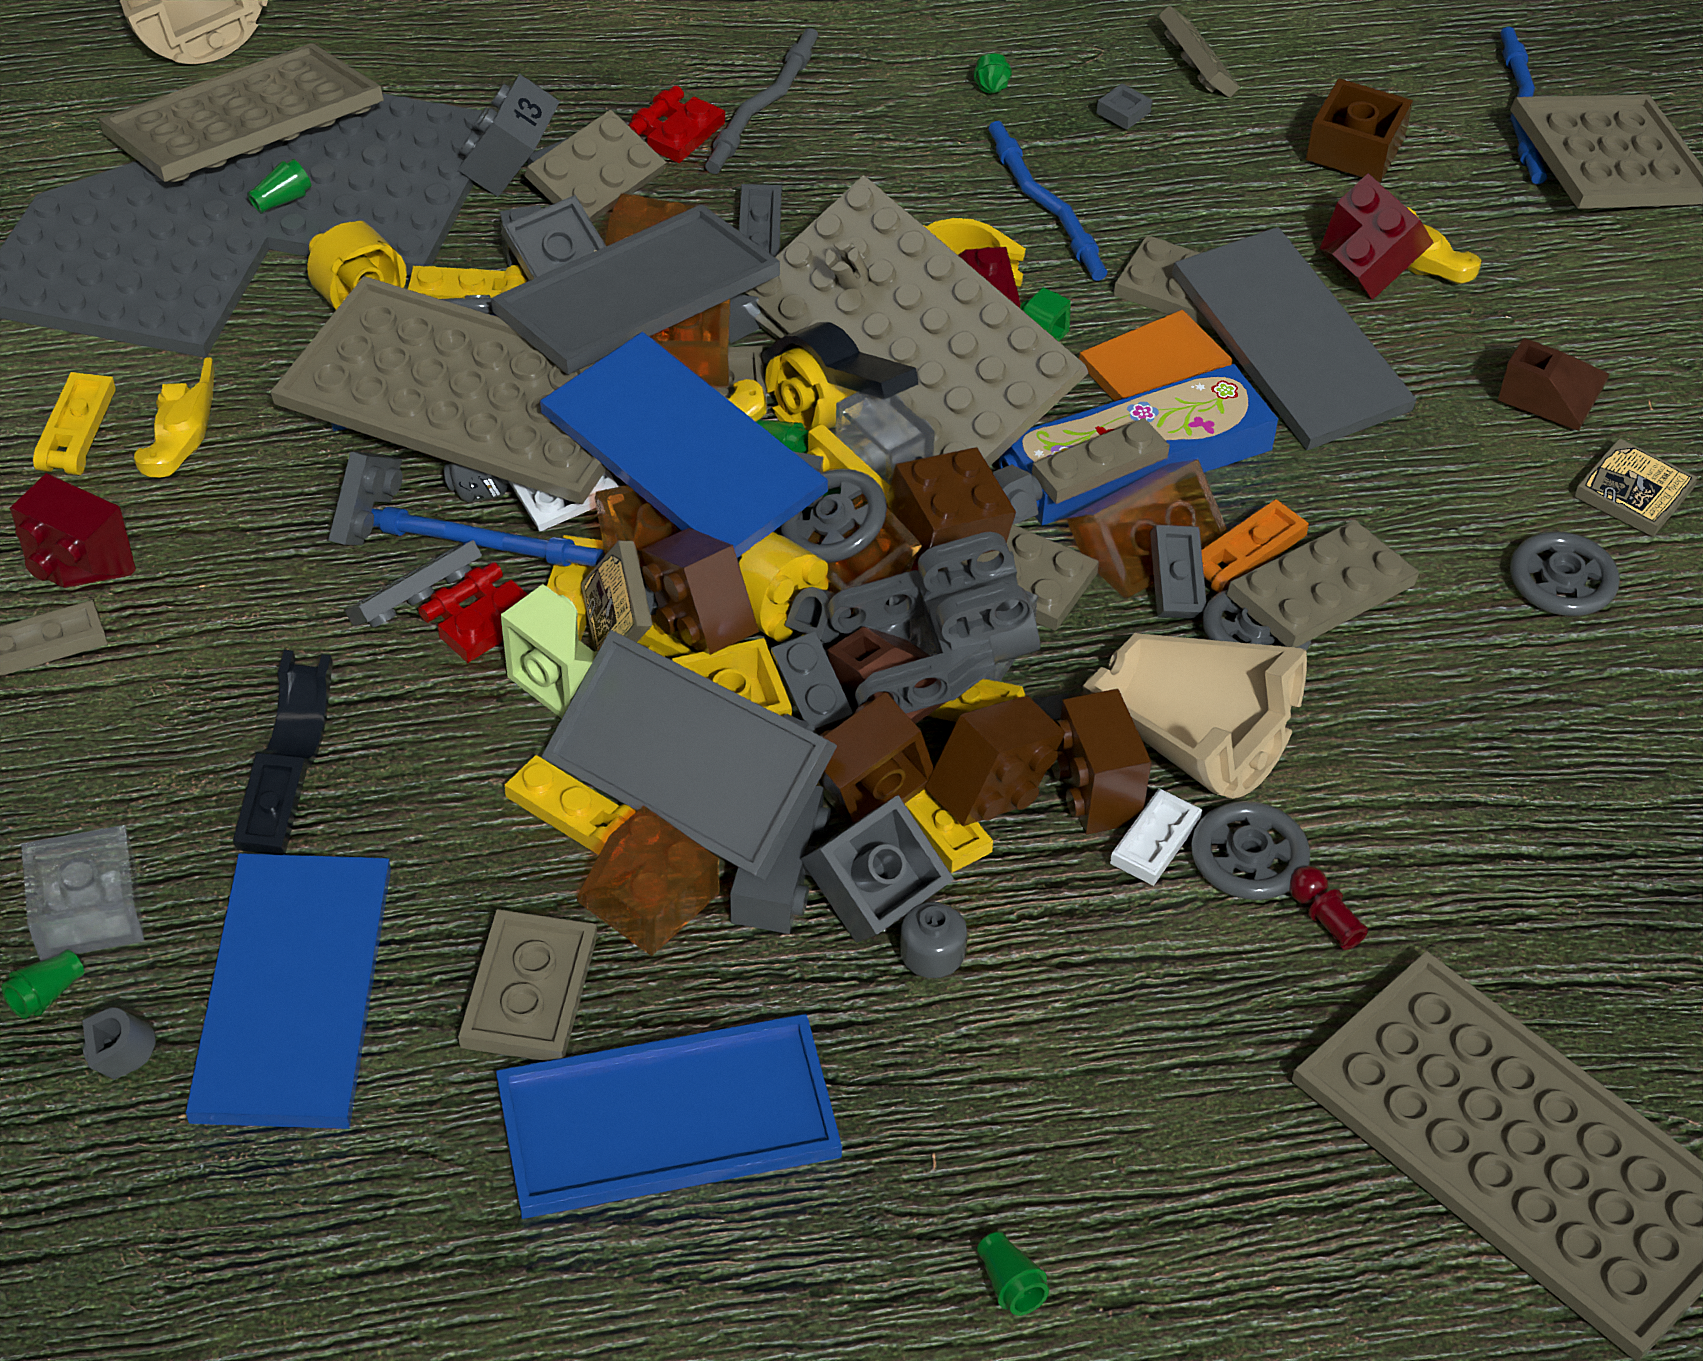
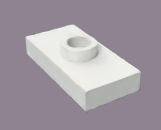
M1159 788L1112 852L1110 864L1154 886L1199 823L1202 809Z

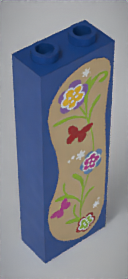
M1232 364L1030 428L999 458V467L1002 469L1012 464L1032 475L1033 463L1143 418L1170 445L1168 458L1058 504H1055L1042 489V499L1036 501L1039 514L1035 517L1043 526L1271 451L1273 449L1278 418L1236 365Z

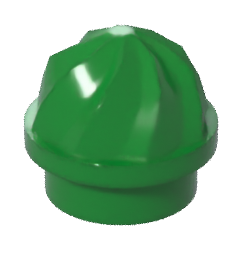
M996 53L986 54L976 62V68L973 72L974 80L982 91L989 94L1000 93L1002 89L1008 87V81L1012 76V69L1003 55Z

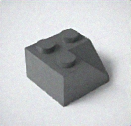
M896 795L847 826L801 858V861L856 943L878 935L915 906H918L954 880L899 795Z

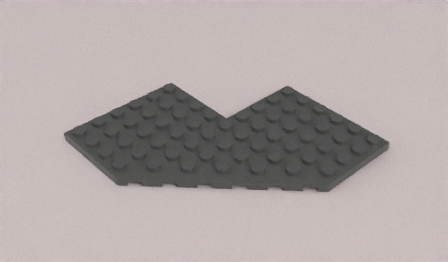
M383 94L384 101L371 105V109L364 113H349L336 118V121L329 126L312 127L301 131L300 135L294 139L286 141L277 140L263 145V149L259 152L239 154L228 158L227 162L219 167H204L190 172L189 177L181 181L164 182L139 161H135L39 193L35 196L0 248V318L206 358L269 250L309 257V244L314 236L325 233L336 225L359 220L365 221L397 251L405 262L407 275L411 276L413 266H432L475 181L458 171L465 157L460 152V149L472 131L476 134L479 132L473 125L483 110H473L450 106L444 103H433L404 96ZM295 159L307 173L312 187L305 191L306 196L268 209L260 214L251 204L247 192L254 189L281 161L287 163Z

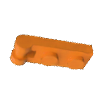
M1277 499L1273 500L1201 550L1204 578L1212 583L1211 589L1217 594L1228 589L1231 581L1267 564L1307 536L1309 523ZM1223 561L1228 566L1222 569L1217 564Z

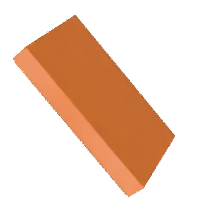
M1184 310L1091 347L1079 354V360L1086 365L1088 374L1114 401L1232 365V358Z

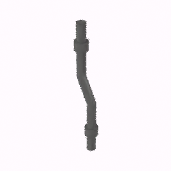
M805 29L798 43H794L785 56L786 64L775 83L741 103L727 128L719 132L713 143L714 151L705 165L708 172L718 174L727 158L735 154L741 143L740 135L753 114L786 95L799 70L805 69L812 56L811 49L818 38V33L815 29Z

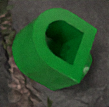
M1042 287L1030 300L1027 299L1021 304L1020 309L1058 342L1070 331L1071 300Z

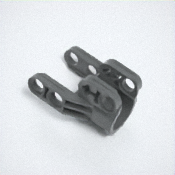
M984 532L932 547L919 558V571L913 570L837 593L830 599L827 605V612L832 626L840 633L853 634L863 626L879 630L926 616L937 651V655L872 673L856 690L855 698L858 707L868 702L867 699L871 695L882 691L890 692L889 696L905 713L955 700L996 669L995 664L1016 659L1019 656L1037 652L1041 649L1031 597L1017 584L1014 555L1012 551H1009L1002 535L995 532ZM987 551H999L998 556L988 562L977 561L978 557ZM967 560L968 564L963 566L962 561ZM945 567V570L938 572V569ZM899 594L908 596L900 604L892 606L885 604L892 596ZM856 607L862 609L857 616L845 619L839 617L843 611L849 608ZM925 678L937 679L932 685L925 688L914 687L916 683Z

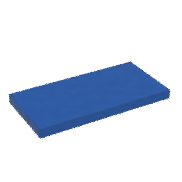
M643 331L540 400L541 413L679 529L683 531L687 528H692L732 544L737 558L828 492L827 478Z
M238 854L186 1109L189 1124L350 1129L391 874L389 858Z
M807 1014L496 1070L522 1219L842 1158V1144Z

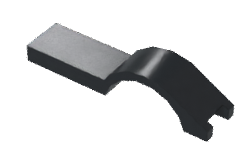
M817 322L788 334L762 353L763 362L768 364L771 359L786 352L789 346L790 350L802 346L814 356L821 366L828 383L883 400L918 385L915 367L860 352L850 336L842 328L831 322Z
M283 651L278 670L279 703L276 722L266 750L263 753H256L233 839L235 848L238 851L286 855L307 769L315 761L323 740L333 665L331 655L321 654L319 666L314 667L296 665L294 651Z

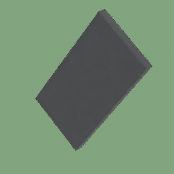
M700 204L492 297V311L565 373L570 374L604 358L642 331L648 336L654 335L779 276L780 261L703 204Z
M1279 227L1174 263L1172 271L1174 278L1306 450L1413 411L1417 401L1415 396Z
M610 629L546 747L542 758L747 872L766 880L837 745Z

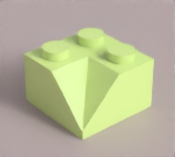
M542 584L501 614L507 676L562 719L598 651L594 652L579 641L578 613L571 600L564 595L556 594Z

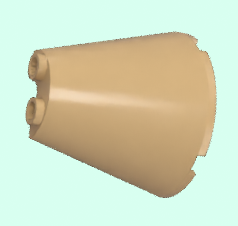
M120 0L128 24L140 41L155 53L172 59L175 62L185 64L212 62L234 52L254 33L258 27L256 21L263 6H267L268 0Z
M1134 633L1120 649L1113 653L1109 662V669L1101 667L1094 675L1087 679L1083 685V695L1118 688L1142 741L1212 793L1232 799L1239 798L1253 791L1265 780L1278 762L1293 731L1285 728L1291 718V707H1301L1306 681L1307 652L1304 649L1295 647Z

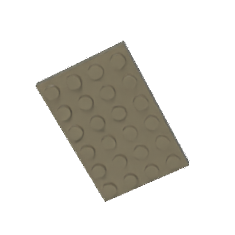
M309 43L99 119L104 135L164 182H176L189 177L190 172L201 168L219 167L225 164L228 158L236 155L259 152L263 149V145L271 142L294 139L300 135L301 131L306 129L329 126L336 121V118L349 113H364L371 109V105L384 101L380 85L314 43Z

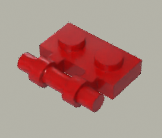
M675 85L669 90L659 92L653 98V104L648 108L639 109L632 116V122L628 126L638 136L641 134L646 135L647 144L656 153L680 163L725 124V110L694 96L683 104L679 101L684 98V92L679 86ZM662 116H665V117L668 118V119L665 120L664 122L658 120V119L661 118Z
M495 562L488 564L482 569L479 567L471 569L465 573L464 580L449 589L442 587L430 596L431 600L418 608L420 616L427 623L439 616L445 619V621L438 624L439 637L467 663L504 641L501 614L528 595L512 579L496 588L492 583L502 578L503 572ZM473 595L478 599L464 609L459 605Z

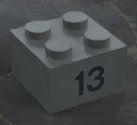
M521 74L517 76L510 87L503 83L491 101V104L495 106L494 109L485 107L473 125L479 132L476 134L472 131L462 145L460 152L465 157L458 171L499 197L534 152L560 101Z

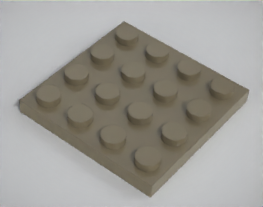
M1650 94L1515 97L1510 109L1578 209L1660 207L1669 205L1693 206L1703 204V166Z

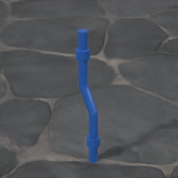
M1510 26L1505 27L1500 32L1504 45L1503 57L1507 67L1512 69L1519 88L1517 97H1533L1535 86L1527 66L1528 55L1526 49L1518 41L1514 28ZM1512 113L1511 122L1519 142L1517 152L1520 161L1524 166H1527L1532 182L1534 184H1541L1547 179L1542 162L1543 157Z
M1001 121L992 122L988 130L996 143L995 150L1002 164L1009 167L1023 193L1058 216L1072 241L1071 249L1079 262L1085 264L1092 279L1095 281L1104 279L1107 275V270L1098 255L1099 247L1093 236L1084 231L1069 204L1034 181L1022 159L1023 152L1017 140L1009 136Z
M386 507L383 510L372 508V513L374 514L373 527H379L383 533L402 536L407 532L462 543L474 540L477 546L546 558L548 563L560 566H569L571 563L596 567L605 557L604 550L575 545L571 539L552 537L550 540L450 521L409 515L407 510L401 508Z

